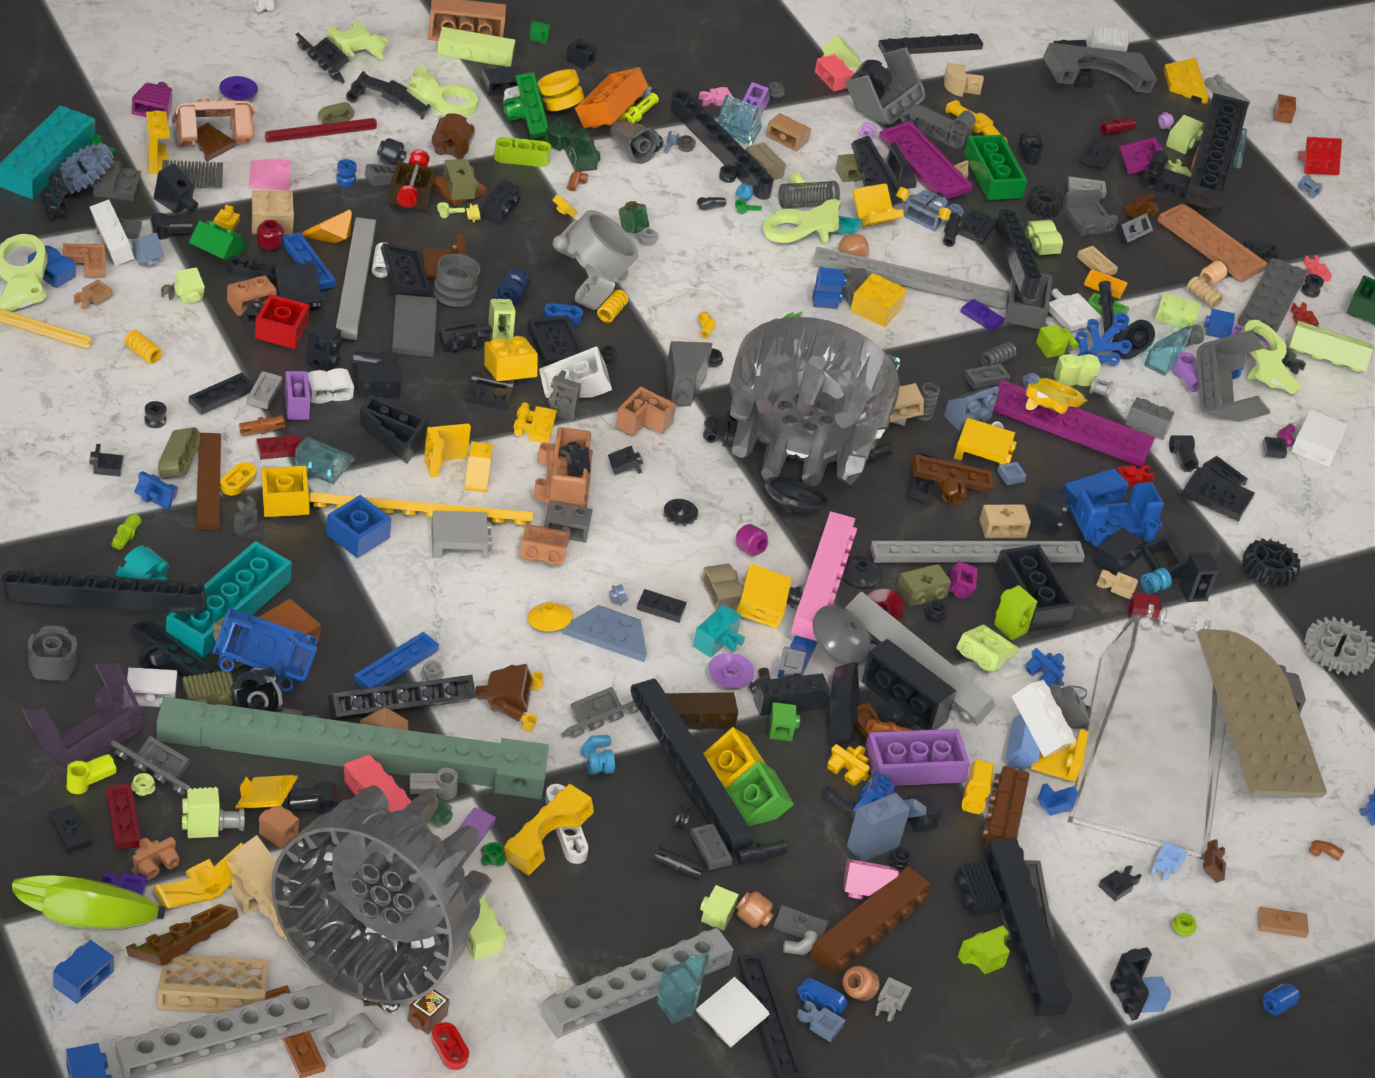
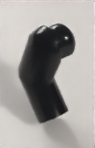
M760 668L758 670L759 678L749 684L752 694H755L758 680L771 679L768 668Z

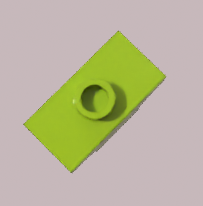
M1004 926L985 933L980 932L973 938L963 941L958 955L959 959L963 964L971 963L978 966L984 974L1004 967L1010 952L1005 945L1009 932Z

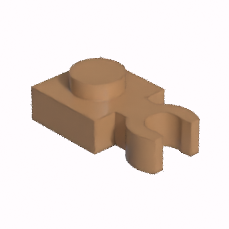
M98 279L83 287L82 292L76 293L74 295V303L81 301L82 309L89 307L91 302L97 305L110 298L113 294V289Z

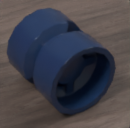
M517 268L508 270L496 288L495 294L497 299H510L513 306L517 305L530 285L529 276Z

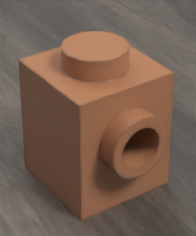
M275 806L269 810L266 809L259 817V834L280 849L298 835L299 819L288 809Z

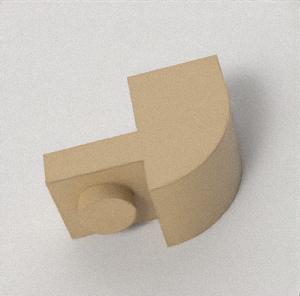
M947 63L944 74V86L949 92L962 97L963 93L980 95L984 81L983 76L966 74L965 65Z

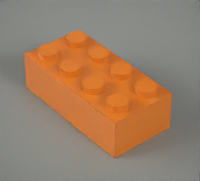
M640 67L610 73L575 108L584 128L592 127L594 129L603 124H614L621 115L626 113L628 107L635 104L634 101L637 98L643 96V92L648 88V84Z

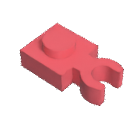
M1314 255L1313 260L1305 256L1303 264L1306 266L1307 274H1316L1322 277L1324 282L1331 280L1332 274L1325 263H1319L1317 255Z

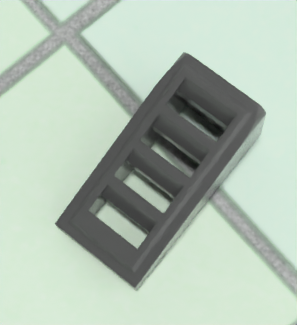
M366 164L365 177L372 187L391 184L397 165Z

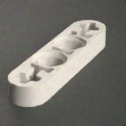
M560 784L550 785L546 790V805L555 798L559 791L566 787ZM581 826L579 828L560 827L555 829L566 859L574 864L583 863L587 858L588 845ZM573 830L576 832V835L568 836L564 831Z

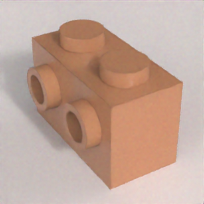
M266 275L227 285V302L237 316L243 314L250 301L257 300L265 303L269 294L276 296V289Z

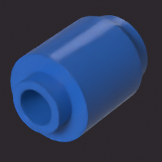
M1281 984L1263 995L1264 1008L1274 1016L1280 1015L1292 1008L1299 1000V992L1292 984Z

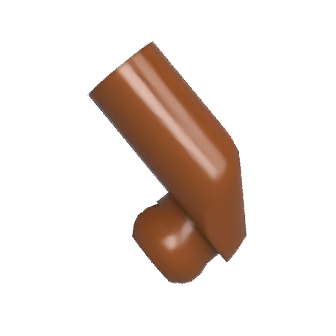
M574 171L570 176L567 189L573 192L576 191L580 182L587 183L588 174L582 173V171Z
M1321 840L1312 841V845L1309 847V852L1314 856H1320L1323 851L1338 861L1345 852L1331 842Z

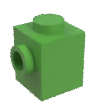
M773 702L769 717V739L792 741L794 731L799 728L800 715H796V705Z

